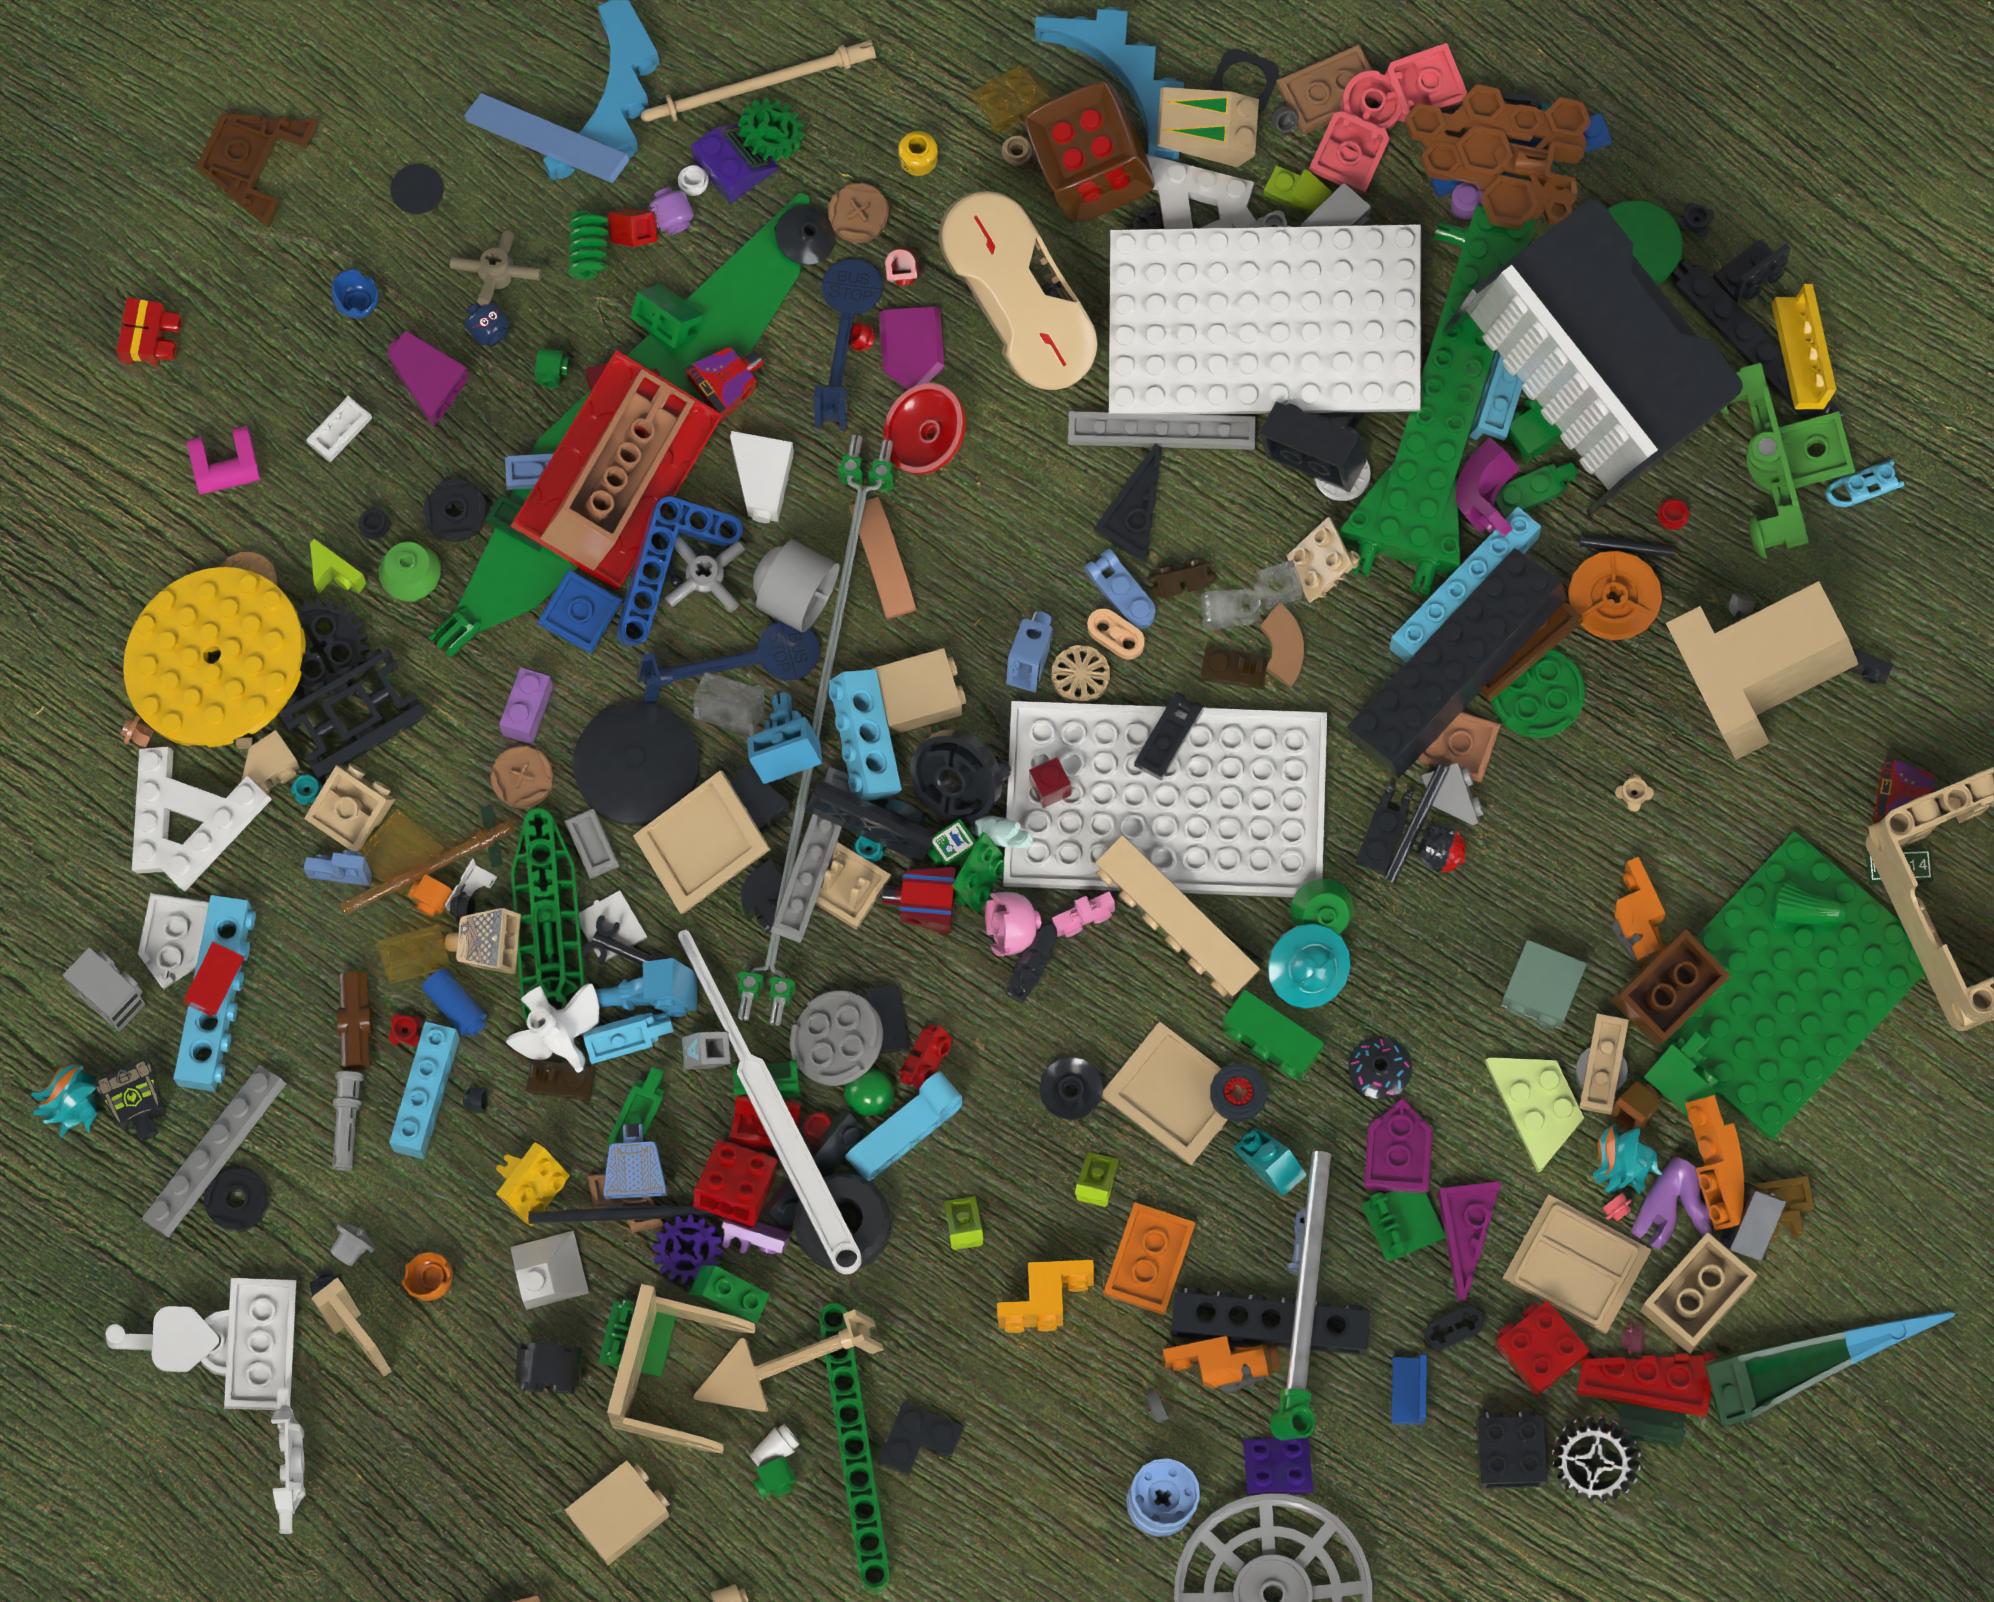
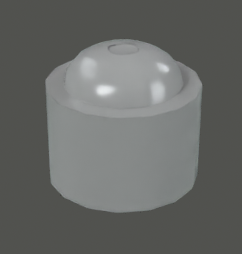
M790 540L784 546L771 549L763 556L754 573L753 589L757 596L756 608L800 632H806L820 615L833 591L840 570L839 563L796 540Z

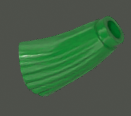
M1791 879L1780 887L1775 893V899H1772L1773 922L1828 924L1837 923V921L1843 922L1845 918V902H1839L1838 900L1806 891Z

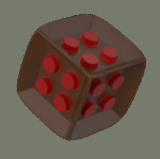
M1097 82L1076 89L1039 106L1025 117L1027 132L1043 174L1054 191L1059 207L1070 221L1080 222L1103 215L1142 197L1155 187L1153 173L1139 136L1126 114L1122 99L1110 82Z

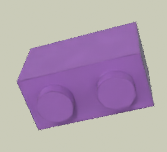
M520 667L499 724L503 736L533 745L553 691L550 676Z

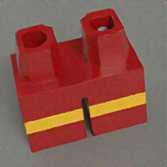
M127 297L122 320L123 326H121L116 350L121 363L134 364V361H143L158 366L159 360H175L176 341L163 339L164 331L180 332L182 324L180 313L166 310L163 303Z

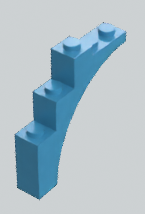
M610 0L598 6L600 20L610 44V71L606 88L595 113L578 134L627 154L630 159L638 152V146L626 119L637 118L641 116L642 111L649 108L647 95L637 76L650 74L660 63L658 52L629 0ZM549 156L543 159L545 170L551 181L557 178H566L577 169Z
M1108 7L1104 10L1097 9L1096 20H1090L1087 17L1081 16L1073 19H1063L1056 15L1036 17L1035 41L1059 44L1080 51L1105 66L1129 91L1142 115L1148 137V155L1179 162L1180 152L1157 146L1160 89L1163 87L1184 88V82H1178L1173 78H1163L1160 81L1154 80L1156 46H1149L1141 42L1126 45L1128 11H1122L1116 7Z

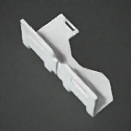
M472 859L462 875L461 881L456 885L445 903L447 910L450 912L452 898L460 895L461 886L465 884L466 886L462 892L472 896L475 890L483 886L490 889L497 876L476 866L474 859Z

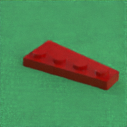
M1716 1352L1695 1356L1675 1354L1674 1357L1657 1358L1653 1355L1642 1356L1639 1359H1625L1624 1357L1582 1359L1576 1394L1706 1417L1711 1390L1704 1362L1714 1360Z

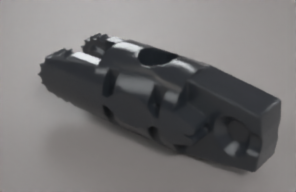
M1049 924L1041 927L1036 933L1032 944L1022 951L1019 961L1016 962L1012 970L1005 993L1006 996L1019 1003H1023L1035 985L1038 984L1045 966L1048 965L1052 957L1050 950L1057 936L1056 927Z

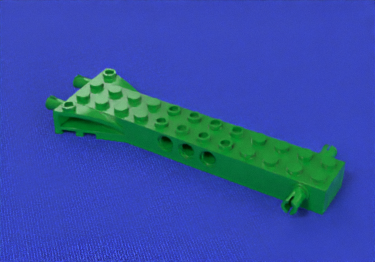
M1477 205L1470 226H1466V229L1439 220L1434 240L1460 246L1462 251L1421 376V411H1410L1394 463L1375 483L1339 530V536L1343 544L1357 548L1356 553L1360 556L1358 566L1351 570L1352 573L1358 575L1361 564H1364L1361 576L1369 577L1375 555L1385 556L1418 566L1410 588L1418 593L1421 582L1424 581L1421 594L1428 595L1431 592L1430 589L1436 572L1451 576L1460 567L1456 478L1496 350L1492 351L1484 342L1482 336L1485 334L1472 317L1448 335L1443 330L1477 285L1531 244L1535 222L1528 221L1520 230L1490 225L1484 208Z

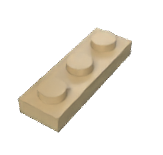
M1602 1014L1596 1015L1579 1109L1611 1115L1629 1022L1628 1019Z

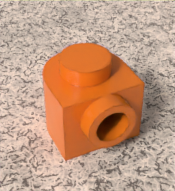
M424 874L421 881L416 880L408 897L414 899V902L418 904L416 908L419 911L433 917L435 913L439 915L443 913L446 907L445 903L453 890Z

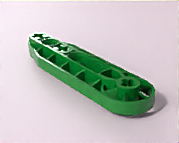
M536 808L529 811L524 818L511 870L514 912L518 913L517 894L530 893L531 914L521 916L520 924H532L534 945L521 947L519 930L517 956L521 998L525 996L524 985H532L527 993L541 986L550 1005L558 1004L559 1009L557 1010L564 1009L568 1004L565 997L580 990L571 981L580 980L581 988L585 985L576 870L553 816L544 809ZM538 822H543L544 824L542 825L544 839L538 838L536 831ZM556 836H558L563 850H557ZM524 841H525V843H526V853L521 854V853H522V849H523V845H524ZM546 851L550 853L549 858L544 862L534 860L538 852ZM567 858L571 867L572 880H559L558 860ZM519 863H527L529 883L516 886ZM540 874H546V878L549 884L547 886V891L541 892L540 889L542 888V878ZM573 888L575 911H562L560 890ZM575 919L577 941L564 942L563 921ZM551 922H556L559 963H553L555 950L553 947V926ZM543 923L545 936V955H548V963L543 965L539 924ZM578 949L580 972H567L565 951ZM522 954L535 955V976L524 978ZM560 975V977H548V978L543 979V977H546V976ZM550 984L555 985V992H551ZM521 1000L522 1013L527 1026V1018L531 1010Z

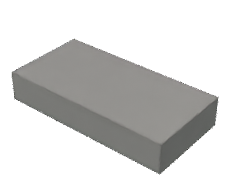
M594 808L565 820V824L590 879L619 867Z

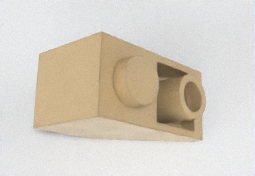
M276 730L249 747L242 781L246 776L251 777L267 794L270 792V788L276 784H284L296 776V771L300 770L297 760Z

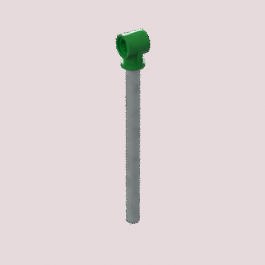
M1322 1151L1312 1152L1287 1387L1286 1389L1279 1390V1408L1270 1417L1271 1432L1279 1440L1306 1438L1312 1434L1315 1428V1417L1309 1408L1312 1393L1306 1391L1331 1161V1154Z

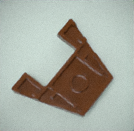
M221 114L196 167L201 174L264 226L270 227L280 206V201L275 197L254 190V186L277 139H283L307 149L318 127L317 120L305 118V121L288 120L287 117L265 119L254 115Z

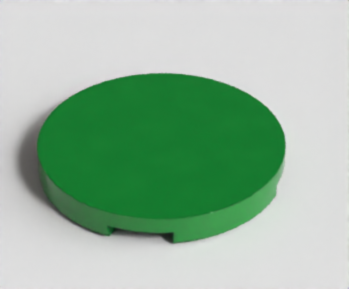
M1637 200L1618 203L1607 209L1633 242L1634 257L1657 286L1666 281L1672 275V271L1678 266L1683 248L1681 231L1673 217L1655 204Z
M1551 649L1491 700V704L1499 720L1513 732L1530 738L1551 737L1566 730L1579 716L1585 697L1584 680L1579 668L1570 658L1568 659L1560 652Z

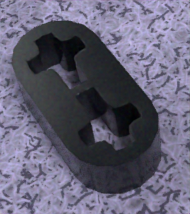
M1464 1307L1431 1322L1425 1330V1344L1433 1351L1442 1352L1474 1338L1483 1327L1482 1314L1474 1307ZM1464 1315H1467L1469 1319L1475 1318L1477 1320L1473 1325V1330H1469L1467 1326L1457 1330L1455 1326L1463 1322ZM1438 1328L1440 1332L1451 1329L1452 1332L1447 1334L1444 1338V1343L1440 1344L1438 1340H1431L1434 1334L1433 1329Z

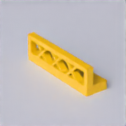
M1804 284L1796 297H1775L1771 305L1794 408L1824 409L1837 389L1813 284Z

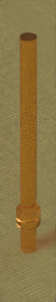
M510 820L490 830L485 828L475 833L474 838L339 904L340 908L346 916L422 878L424 874L428 875L480 848L483 851L493 846L494 841L514 832L515 828Z

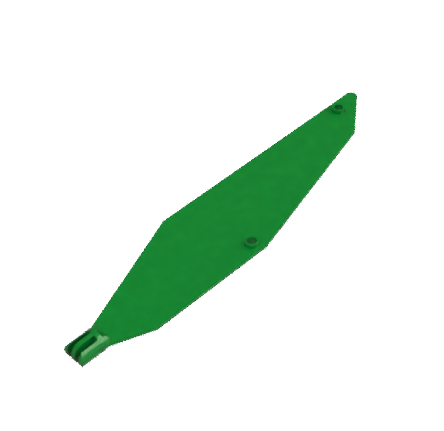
M803 193L796 195L685 300V302L704 314L702 322L698 325H693L689 329V331L696 333L692 340L679 344V347L674 349L659 337L650 333L627 357L634 359L648 370L657 368L663 379L704 403L686 379V367L728 347H731L740 359L754 349L800 275L801 265L785 257L777 245L775 238L777 222L787 210L796 206H809V197ZM591 391L584 395L538 439L531 455L554 454ZM514 489L510 499L523 505L532 489ZM495 528L455 612L428 639L432 643L438 641L437 647L441 651L447 649L445 655L451 659L477 633L536 609L558 588L568 569L575 572L579 567L544 546L539 552Z

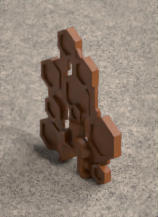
M1476 84L1463 97L1462 106L1453 115L1442 113L1440 107L1418 103L1405 117L1404 122L1411 139L1422 141L1427 148L1421 156L1427 176L1446 181L1451 179L1478 185L1479 190L1484 191L1481 194L1480 201L1490 225L1520 230L1531 218L1539 219L1543 214L1548 224L1556 225L1573 212L1571 207L1575 204L1577 196L1576 179L1550 172L1553 160L1577 164L1584 156L1587 141L1583 133L1590 127L1591 120L1582 101L1559 97L1547 111L1538 110L1536 107L1505 103L1499 88ZM1464 128L1469 129L1461 138L1448 136L1445 133L1447 130L1461 132ZM1507 137L1529 142L1534 137L1543 138V140L1533 148L1509 143ZM1503 172L1528 177L1529 180L1504 176L1501 174Z

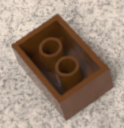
M1685 929L1677 933L1610 1000L1656 1046L1665 1042L1731 975Z

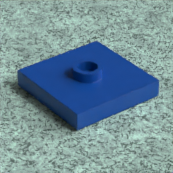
M568 569L539 618L537 625L592 655L623 603V599Z

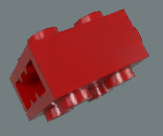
M717 1139L695 1187L693 1207L754 1227L775 1182L778 1159L763 1152H755L743 1148L733 1142Z
M1548 1300L1541 1306L1537 1302L1523 1312L1524 1319L1516 1326L1511 1322L1497 1333L1499 1339L1495 1345L1496 1349L1536 1397L1579 1364L1589 1353V1349Z

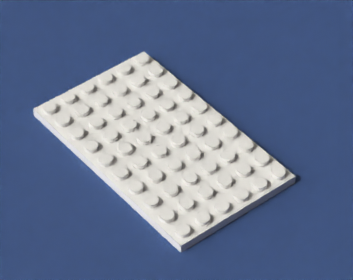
M1421 225L1110 230L1109 414L1270 413L1276 401L1284 405L1287 403L1294 404L1301 408L1304 413L1421 411Z
M1011 701L1009 765L1012 771L1009 772L1011 775L1008 777L1006 818L1018 822L1021 826L1020 829L1029 832L1033 837V841L1026 848L1005 847L1003 886L1121 891L1114 883L1108 886L1096 874L1099 868L1095 862L1123 835L1181 893L1294 897L1302 885L1316 879H1322L1327 713L1204 708L1201 717L1195 723L1161 781L1135 767L1134 762L1166 707ZM1178 710L1175 715L1185 720L1188 714ZM1058 757L1071 782L1072 795L1042 808L1029 782V770Z

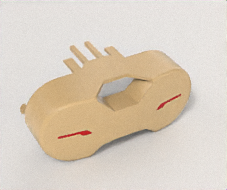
M976 191L957 199L950 205L941 220L939 228L940 249L952 272L963 276L989 323L1004 344L1002 355L1008 365L1020 379L1040 389L1058 390L1075 384L1085 376L1094 362L1097 352L1096 331L1080 301L1050 256L1027 213L1015 200L997 192ZM1033 249L1039 251L1041 256L1036 255L1032 259L1036 264H1047L1052 274L1048 273L1043 277L1046 282L1052 284L1058 282L1060 287L1057 288V291L1062 299L1045 295L1031 273L1029 265Z

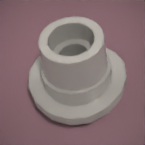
M339 1222L336 1229L340 1233L330 1252L343 1263L353 1266L360 1255L364 1254L366 1250L372 1253L376 1249L374 1243L364 1233L365 1230L362 1227L358 1228L346 1222Z

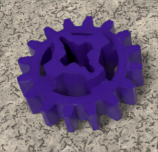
M689 1215L687 1222L683 1223L681 1218L677 1216L675 1220L676 1225L673 1227L667 1222L664 1223L667 1232L665 1234L657 1232L656 1237L661 1243L652 1246L654 1252L660 1253V1255L653 1258L655 1264H664L659 1270L660 1274L663 1276L670 1272V1282L674 1284L678 1278H681L684 1287H687L689 1279H694L695 1281L701 1266H717L720 1268V1264L715 1258L723 1257V1250L716 1248L722 1244L721 1237H712L716 1233V1228L711 1226L706 1229V1220L704 1218L700 1219L698 1223H694L693 1215ZM695 1231L696 1233L693 1235L683 1234L682 1232ZM671 1240L674 1250L669 1254L670 1257L667 1258V1246ZM680 1242L689 1249L693 1247L696 1260L692 1255L683 1254ZM709 1243V1255L705 1261L702 1257V1250ZM683 1266L693 1267L694 1270L684 1271L680 1270V1268Z

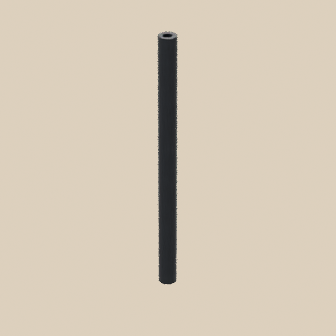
M693 1205L528 1211V1223L676 1218L677 1216L688 1218L689 1215H693V1217H717L719 1215L695 1208Z

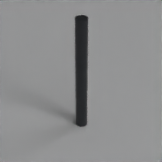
M1438 763L1384 876L1386 880L1393 883L1396 882L1450 769L1447 766Z

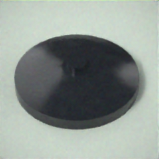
M629 702L613 706L589 722L581 733L574 750L573 771L580 794L585 802L592 809L594 808L597 814L617 824L644 826L648 825L695 789L699 777L700 759L693 734L676 714L656 704Z

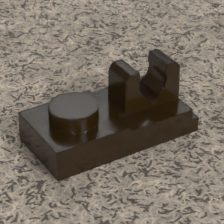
M1205 647L1200 680L1263 690L1267 658Z
M531 1060L526 1092L590 1101L595 1069L594 1067L583 1066V1070L577 1073L570 1064Z

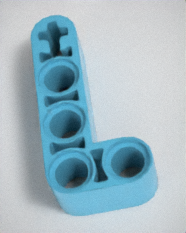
M941 1071L935 1073L921 1085L918 1096L855 1145L846 1154V1160L860 1176L871 1181L954 1115L963 1104L961 1094Z

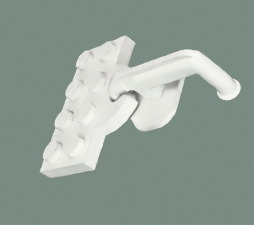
M231 1278L229 1310L215 1312L203 1320L190 1307H164L154 1317L153 1335L125 1334L122 1326L112 1324L106 1330L107 1345L111 1349L152 1350L153 1363L162 1371L188 1372L201 1362L212 1373L226 1376L224 1409L276 1410L277 1389H290L291 1401L296 1280Z

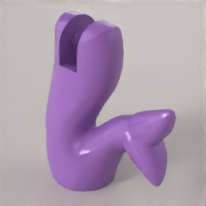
M1674 1157L1661 1172L1662 1175L1657 1177L1644 1200L1632 1227V1234L1641 1238L1654 1222L1658 1226L1649 1240V1245L1656 1249L1662 1248L1674 1231L1677 1217V1198L1680 1196L1685 1211L1692 1218L1694 1227L1703 1238L1707 1232L1712 1235L1713 1226L1706 1202H1702L1700 1198L1701 1188L1695 1170L1697 1167L1679 1157Z

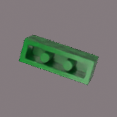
M1245 989L1222 1022V1028L1225 1029L1224 1034L1236 1043L1243 1041L1252 1048L1250 1051L1256 1057L1263 1061L1271 1060L1278 1065L1277 1070L1289 1079L1296 1077L1302 1081L1324 1048V1042Z

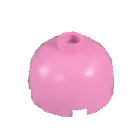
M1014 892L991 893L989 896L993 900H987L985 907L987 935L994 936L996 943L990 944L991 949L997 956L1021 953L1032 944L1036 936V930H1039L1041 927L1040 914L1038 911H1034L1030 901L1023 895Z

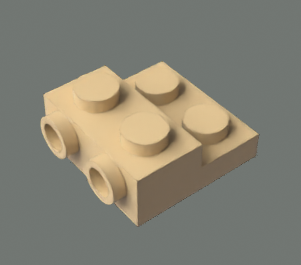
M349 763L348 766H335L304 819L349 850L360 852L375 826L381 824L395 799L388 795L391 791L388 786L376 780L372 784L363 778L365 775L364 770Z

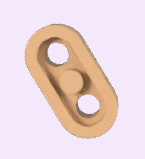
M1098 609L1089 616L1087 623L1088 633L1095 641L1123 659H1135L1141 655L1144 650L1145 640L1143 633L1138 628L1109 609ZM1100 624H1107L1109 629L1107 631H1100L1097 627ZM1132 641L1135 645L1133 648L1127 649L1123 646V643Z

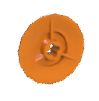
M1621 551L1600 552L1585 560L1573 573L1568 589L1569 605L1582 616L1583 623L1580 625L1592 635L1611 641L1630 639L1646 631L1657 618L1662 602L1660 581L1652 568L1637 556ZM1610 592H1614L1616 596H1621L1619 603H1615L1613 599L1608 600Z

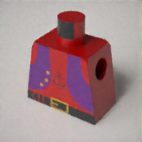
M728 347L686 367V379L705 404L723 415L719 421L721 423L755 391L756 380L752 373L764 364L754 350L740 359L734 350Z
M1886 758L1881 770L1873 823L1880 822L1895 808L1903 806L1925 794L1934 793L1935 775L1894 759Z

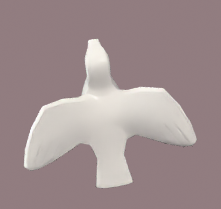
M588 983L584 985L573 996L566 1007L561 1010H556L548 1003L541 986L533 989L521 998L531 1010L527 1018V1026L530 1030L510 1035L506 1043L517 1052L533 1060L543 1061L554 1052L566 1058L577 1073L581 1072L585 1064V1057L574 1044V1038L579 1034L589 1031L599 1023V1003L593 984Z

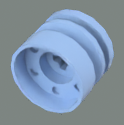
M1172 1459L1154 1460L1144 1465L1135 1475L1126 1498L1127 1512L1134 1525L1144 1533L1156 1537L1171 1536L1182 1530L1195 1513L1200 1499L1199 1483L1193 1472L1183 1463ZM1157 1496L1160 1498L1163 1496L1168 1497L1166 1506L1164 1504L1159 1506L1155 1504Z

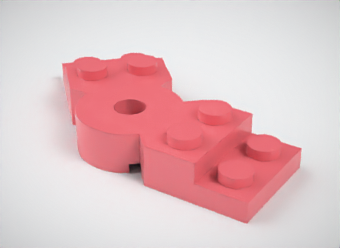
M1445 43L1390 63L1385 75L1380 74L1379 71L1370 70L1354 76L1347 84L1341 97L1340 112L1333 114L1308 170L1339 185L1345 183L1354 192L1364 196L1390 138L1387 132L1395 126L1398 120L1404 122L1405 117L1418 103L1440 107V110L1443 111L1460 105L1463 97L1468 93L1448 44ZM1374 99L1378 102L1379 107L1370 108L1366 105L1365 100Z

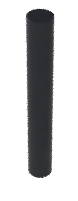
M1583 534L1580 536L1579 547L1671 558L1674 555V545Z

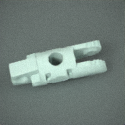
M983 816L973 821V824L968 829L970 834L976 839H979L981 833L985 832L997 846L1026 848L1033 841V837L1029 832L1021 830L1020 824L1009 818Z

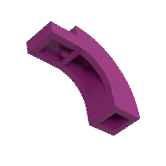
M1490 437L1473 453L1465 464L1457 482L1456 502L1460 511L1480 533L1485 528L1490 533L1495 529L1505 537L1513 528L1494 508V503L1501 487L1520 468L1507 452Z

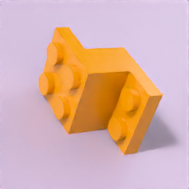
M1093 1260L1028 1263L1030 1301L997 1303L998 1329L1005 1328L1007 1333L1024 1332V1327H1037L1038 1331L1049 1332L1057 1330V1326H1063L1062 1287H1068V1291L1082 1292L1088 1290V1286H1094Z

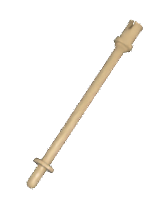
M871 39L848 47L841 45L838 46V50L832 55L673 101L670 95H666V104L642 111L641 118L643 121L648 122L671 115L673 122H675L678 118L677 113L834 66L843 67L846 70L851 68L850 65L872 58L875 59L874 46H872Z

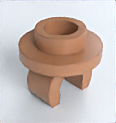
M136 715L134 720L127 719L120 735L125 737L124 744L126 745L132 739L136 744L146 747L155 730L148 725L139 724L141 717Z

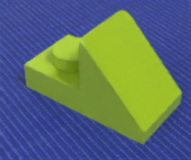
M1277 165L1263 191V196L1309 216L1332 194V191L1309 170L1304 169L1300 176Z
M312 540L310 543L314 585L317 593L320 594L332 578L343 589L348 591L352 588L357 593H360L366 585L363 574L317 540Z
M1087 1152L1076 1185V1199L1081 1202L1106 1207L1109 1202L1119 1159Z
M976 1196L944 1201L951 1248L959 1250L983 1245L984 1239Z

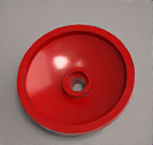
M935 383L920 384L905 391L890 408L883 428V440H887V446L889 440L893 442L890 456L891 462L899 469L915 475L929 474L945 466L959 450L965 435L966 415L962 402L953 391Z

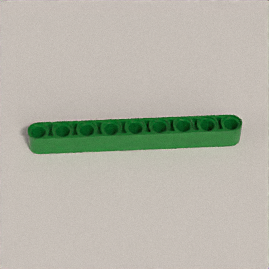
M830 1303L822 1308L819 1314L822 1340L838 1335L840 1330L847 1328L843 1314L847 1313V1310L842 1305ZM831 1314H839L843 1317V1322L838 1327H830L825 1322ZM854 1347L848 1349V1354L842 1359L833 1358L830 1355L831 1353L826 1354L825 1359L860 1579L863 1587L868 1592L881 1593L890 1584V1571ZM842 1377H849L854 1383L849 1390L841 1391L836 1387L837 1380ZM846 1409H854L859 1413V1416L854 1422L846 1423L841 1419L842 1412ZM853 1440H858L864 1445L863 1450L856 1455H851L846 1451L847 1444ZM863 1472L869 1477L867 1484L862 1487L854 1486L851 1483V1478L855 1473ZM863 1504L872 1506L874 1509L873 1515L868 1519L859 1518L856 1515V1510L859 1506ZM869 1536L878 1539L879 1545L874 1551H865L861 1548L862 1540ZM872 1569H879L884 1573V1578L880 1583L872 1584L866 1580L867 1573Z

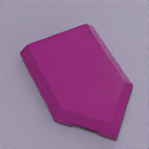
M933 306L889 309L879 312L883 372L902 385L906 391L914 386L929 383L944 368L940 308Z
M1403 1097L1380 1118L1377 1117L1368 1125L1364 1188L1369 1190L1426 1193L1429 1191L1433 1129L1425 1120L1423 1121Z

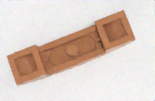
M875 497L866 500L858 536L860 537L874 578L886 620L914 612L916 607L880 499ZM855 504L849 506L852 518Z

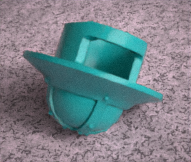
M1314 923L1296 926L1283 934L1272 948L1268 961L1269 981L1275 993L1289 1005L1305 1009L1322 1006L1335 998L1346 984L1350 971L1349 950L1342 937L1329 927Z

